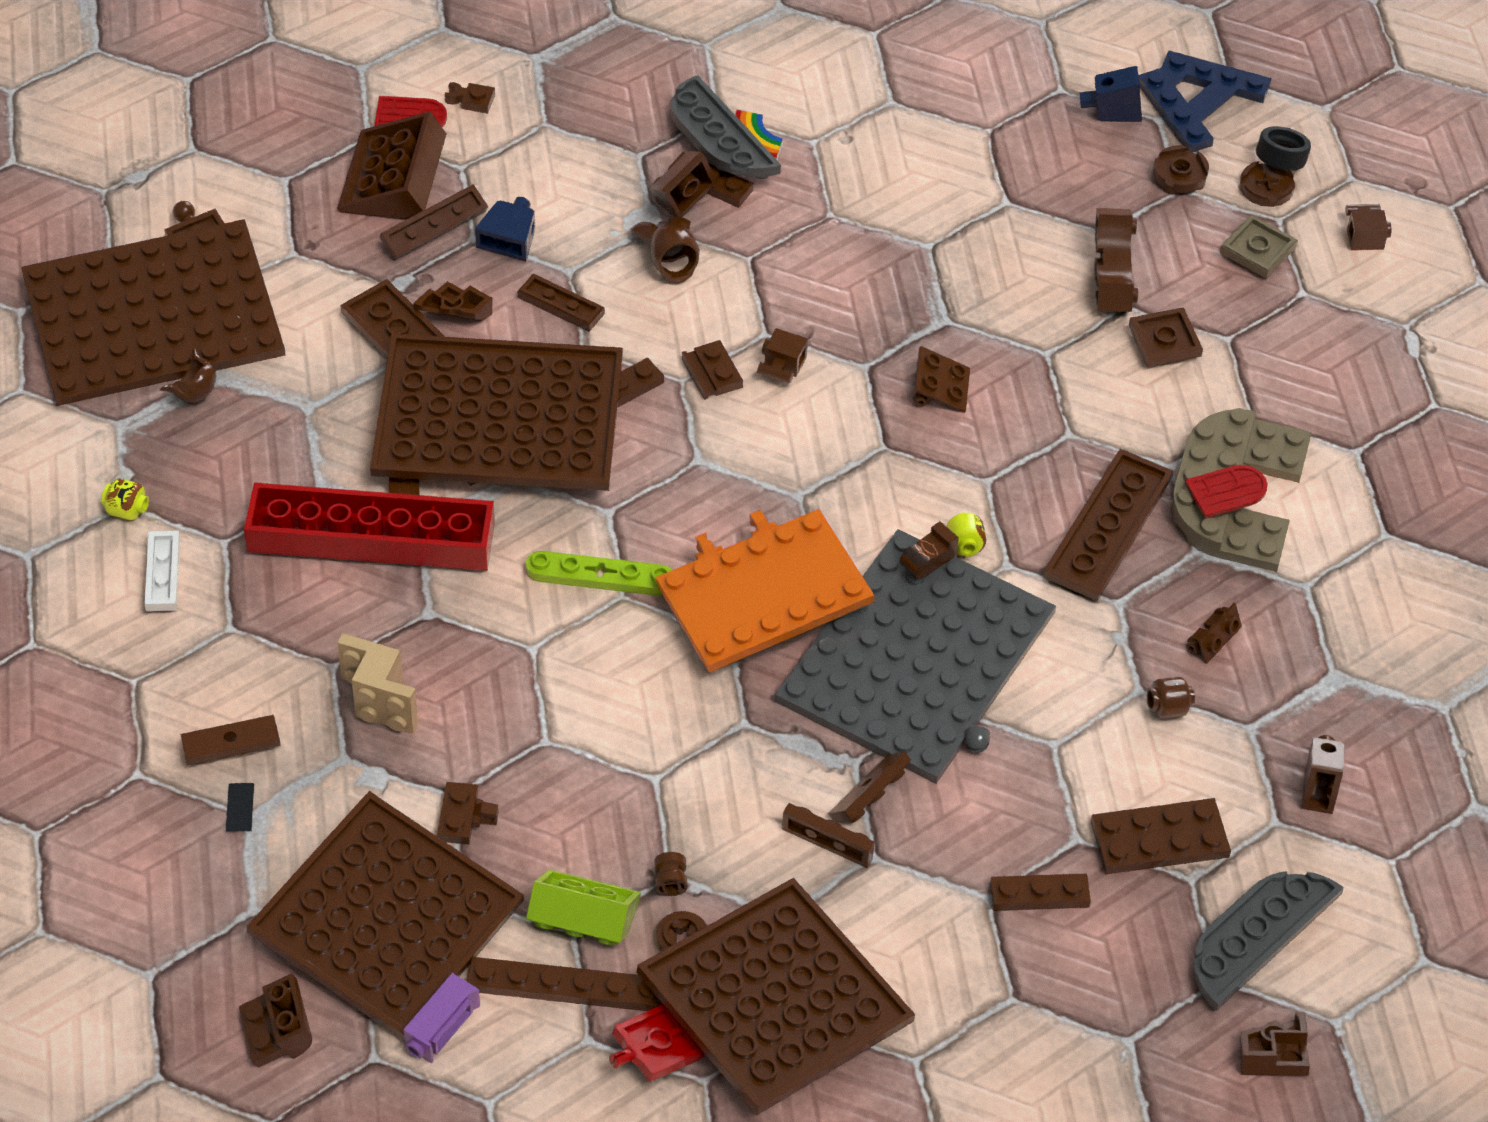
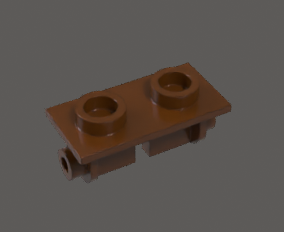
M1233 603L1229 608H1217L1204 623L1206 629L1200 627L1188 638L1187 649L1191 653H1202L1204 663L1207 664L1242 627L1236 603Z

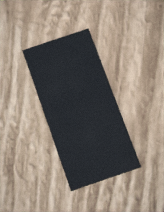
M229 783L226 831H252L254 783Z

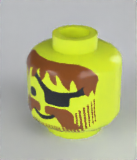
M117 478L105 486L101 503L102 506H105L107 514L133 521L140 513L144 514L146 512L149 497L145 496L143 485Z
M963 512L953 516L947 522L946 527L959 537L958 556H974L985 547L987 539L983 521L979 516Z

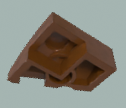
M447 281L436 291L428 289L413 303V308L421 311L483 320L492 315L493 298L472 286L463 290Z
M1305 1012L1295 1013V1020L1283 1024L1274 1020L1262 1028H1251L1242 1031L1240 1035L1241 1075L1309 1076L1308 1031Z

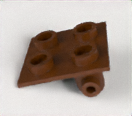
M920 346L914 383L915 393L913 394V400L916 405L925 406L931 399H934L965 413L970 367Z

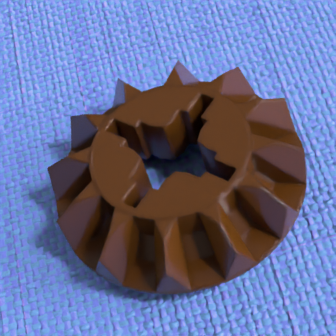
M673 912L664 917L657 927L656 937L659 948L665 950L676 944L677 934H683L688 928V936L706 927L707 924L700 916L692 912Z

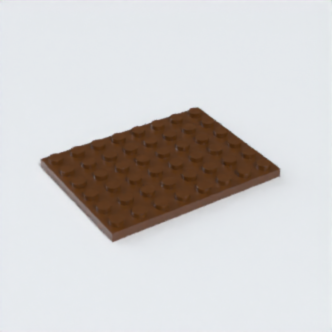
M245 219L21 267L57 406L182 379L193 361L192 352L194 348L197 355L208 361L216 371L286 355Z
M391 333L370 465L371 476L609 491L623 348Z

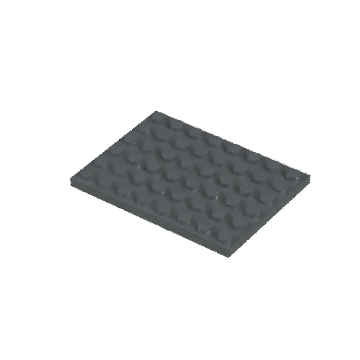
M897 529L863 575V578L874 594L875 602L829 621L775 693L774 702L884 758L889 754L905 751L911 759L905 768L937 784L965 744V730L978 725L1055 614L1056 605L957 557L952 558L926 577L917 579L899 561L903 552L909 546L917 544L920 539Z

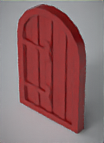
M379 96L374 126L430 111L441 127H443L447 121V109L439 101L429 98Z
M1247 465L1231 466L1185 480L1186 487L1205 519L1260 502L1265 497L1268 486L1266 477L1256 468Z

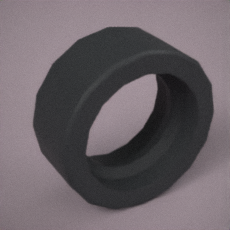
M1271 126L1261 132L1256 147V155L1261 161L1277 169L1298 170L1303 168L1307 162L1311 150V142L1305 135L1296 130L1281 126Z

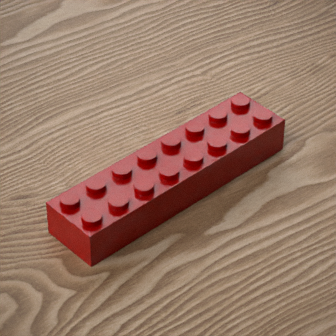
M254 482L244 527L247 552L488 571L495 526L494 501Z

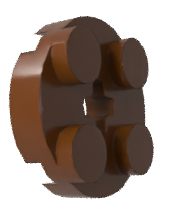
M1181 145L1170 146L1160 152L1159 157L1154 161L1153 175L1155 180L1163 186L1164 192L1173 195L1204 188L1208 176L1209 163L1202 153L1197 151V154L1188 151L1189 147ZM1176 167H1181L1182 170L1186 171H1179Z

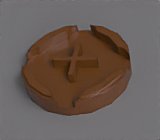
M1259 161L1253 162L1245 167L1241 174L1240 190L1249 201L1260 206L1274 207L1282 205L1289 201L1294 193V176L1290 170L1277 169L1265 163L1259 164Z

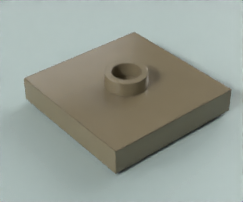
M1251 214L1221 245L1220 253L1267 279L1297 247L1298 240Z

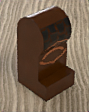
M939 521L931 527V532L919 540L917 544L909 546L903 552L899 562L914 577L922 579L957 556L959 537Z

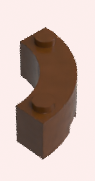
M1096 208L1095 244L1096 253H1100V258H1095L1094 275L1096 287H1099V291L1096 290L1095 297L1097 309L1100 311L1132 312V304L1138 301V286H1134L1131 264V237L1136 235L1137 218H1133L1130 209Z

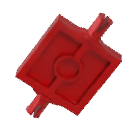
M662 1004L614 1026L612 1035L622 1046L623 1050L611 1054L609 1061L614 1068H618L631 1061L637 1065L648 1081L652 1082L702 1059L705 1053Z

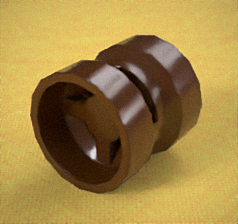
M665 852L656 856L654 859L655 872L658 874L655 878L656 891L663 896H677L686 892L688 889L687 876L684 874L687 867L686 857L678 852Z

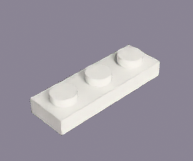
M179 531L148 532L145 587L146 612L177 610L180 553Z

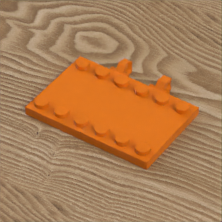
M820 509L779 526L774 521L768 524L767 518L761 510L749 514L750 525L755 527L756 531L751 532L750 538L724 549L721 545L714 548L713 542L707 540V533L705 532L695 537L697 541L696 548L699 552L695 554V561L656 577V585L709 673L875 602L872 590Z

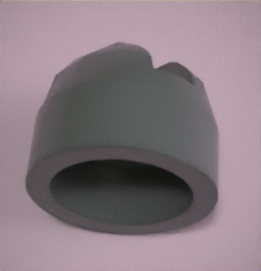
M972 726L965 730V744L971 752L980 753L987 749L990 742V731L987 728Z

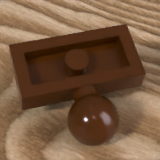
M179 201L173 207V216L180 223L166 228L164 231L165 236L224 224V221L216 208L195 216V208L190 202Z

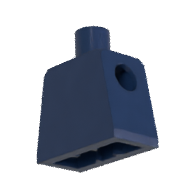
M1137 66L1098 74L1094 77L1096 90L1079 92L1081 108L1097 107L1098 120L1142 122Z
M517 197L514 203L502 200L497 201L475 228L476 248L526 261L535 233V211L530 208V201L525 197Z

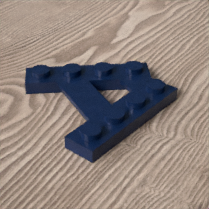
M1170 50L1161 68L1138 75L1141 90L1181 144L1189 147L1188 151L1196 152L1213 146L1214 138L1202 121L1232 96L1264 103L1272 79ZM1181 82H1186L1204 87L1205 89L1187 103L1176 86Z

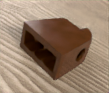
M1322 735L1312 739L1305 769L1301 809L1333 814L1343 775L1344 743L1335 741L1329 735ZM1318 775L1324 776L1327 779V785L1317 786Z

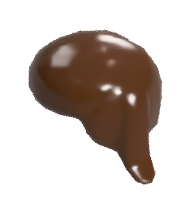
M194 348L192 352L193 361L183 378L173 384L162 386L160 391L170 392L184 402L198 403L212 392L216 383V370L208 361L198 356Z

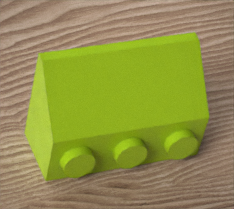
M548 869L533 883L526 919L535 921V926L543 929L558 927L566 929V933L571 936L585 937L586 934L598 937L597 941L600 943L616 945V943H621L628 935L641 892Z

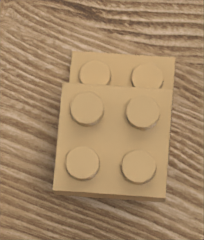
M342 633L337 642L341 679L352 684L355 716L369 723L376 722L389 726L395 731H405L414 734L418 726L415 688L403 685L400 650Z

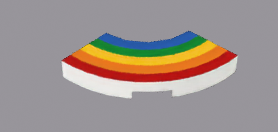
M736 110V117L778 161L783 146V138L774 136L766 130L762 114Z

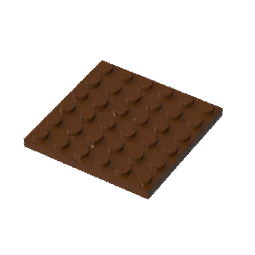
M368 791L247 925V933L404 1041V1028L452 973L460 977L470 965L472 958L478 956L523 903L524 894L371 791Z
M795 878L786 881L637 965L636 973L756 1115L911 1024L915 1018V1013Z

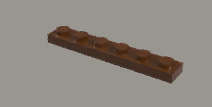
M473 957L467 979L468 983L478 988L479 993L639 1011H649L662 1005V1002L636 974Z

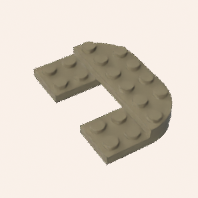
M1242 408L1214 413L1200 421L1188 437L1171 502L1173 523L1176 528L1180 527L1187 536L1186 541L1205 554L1277 572L1290 520L1243 508L1205 519L1186 487L1185 480L1231 466L1247 465L1256 468L1264 475L1299 483L1312 432L1255 419L1256 411L1244 410Z

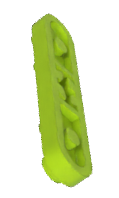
M536 551L530 554L526 560V573L534 581L663 596L656 585V577L673 570L669 566L549 551ZM599 570H605L602 577L597 576Z

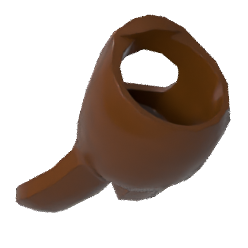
M673 217L668 219V224L659 228L651 222L635 224L630 228L632 235L649 244L652 262L665 280L680 283L693 275L699 262L700 249L693 234L689 231L691 221L683 217ZM686 256L689 260L684 269L677 272L669 271L661 264V262H673Z

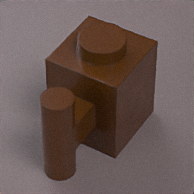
M1380 204L1346 205V216H1350L1347 234L1351 250H1384L1387 238L1391 237L1392 227L1391 222L1386 220L1385 211L1381 210Z
M776 328L771 338L767 337L763 343L762 354L765 355V362H760L757 373L791 383L793 376L797 377L807 358L808 338Z

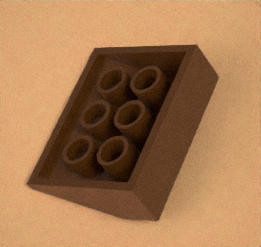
M430 111L361 130L337 207L339 212L402 219L414 216L426 209L447 135Z

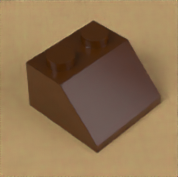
M688 150L674 162L673 166L663 176L658 177L649 189L656 202L671 215L683 217L717 183V180L704 154L699 151Z

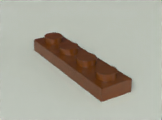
M472 184L382 232L379 238L393 259L396 260L486 212L489 206L475 185Z

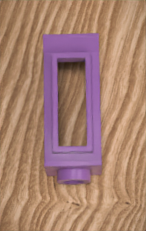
M452 973L404 1028V1042L407 1051L415 1058H424L432 1064L434 1061L433 1054L437 1055L473 1013V1010L480 1007L479 989Z

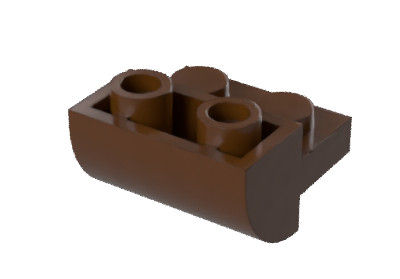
M292 973L263 986V995L239 1006L252 1062L257 1067H261L286 1054L296 1058L303 1054L312 1044V1034L297 978Z

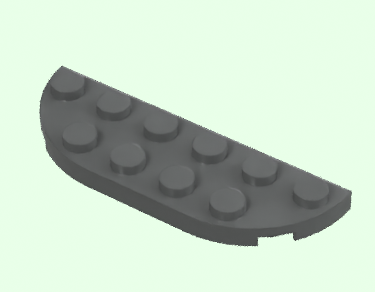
M698 75L687 79L676 88V93L671 99L670 112L672 120L678 129L699 152L704 154L705 158L716 169L757 179H766L769 176L781 173V164Z
M1287 871L1267 876L1253 885L1204 931L1198 942L1193 963L1194 976L1197 986L1208 1004L1216 1011L1337 900L1342 895L1344 887L1332 879L1316 873L1307 872L1306 875L1287 874Z

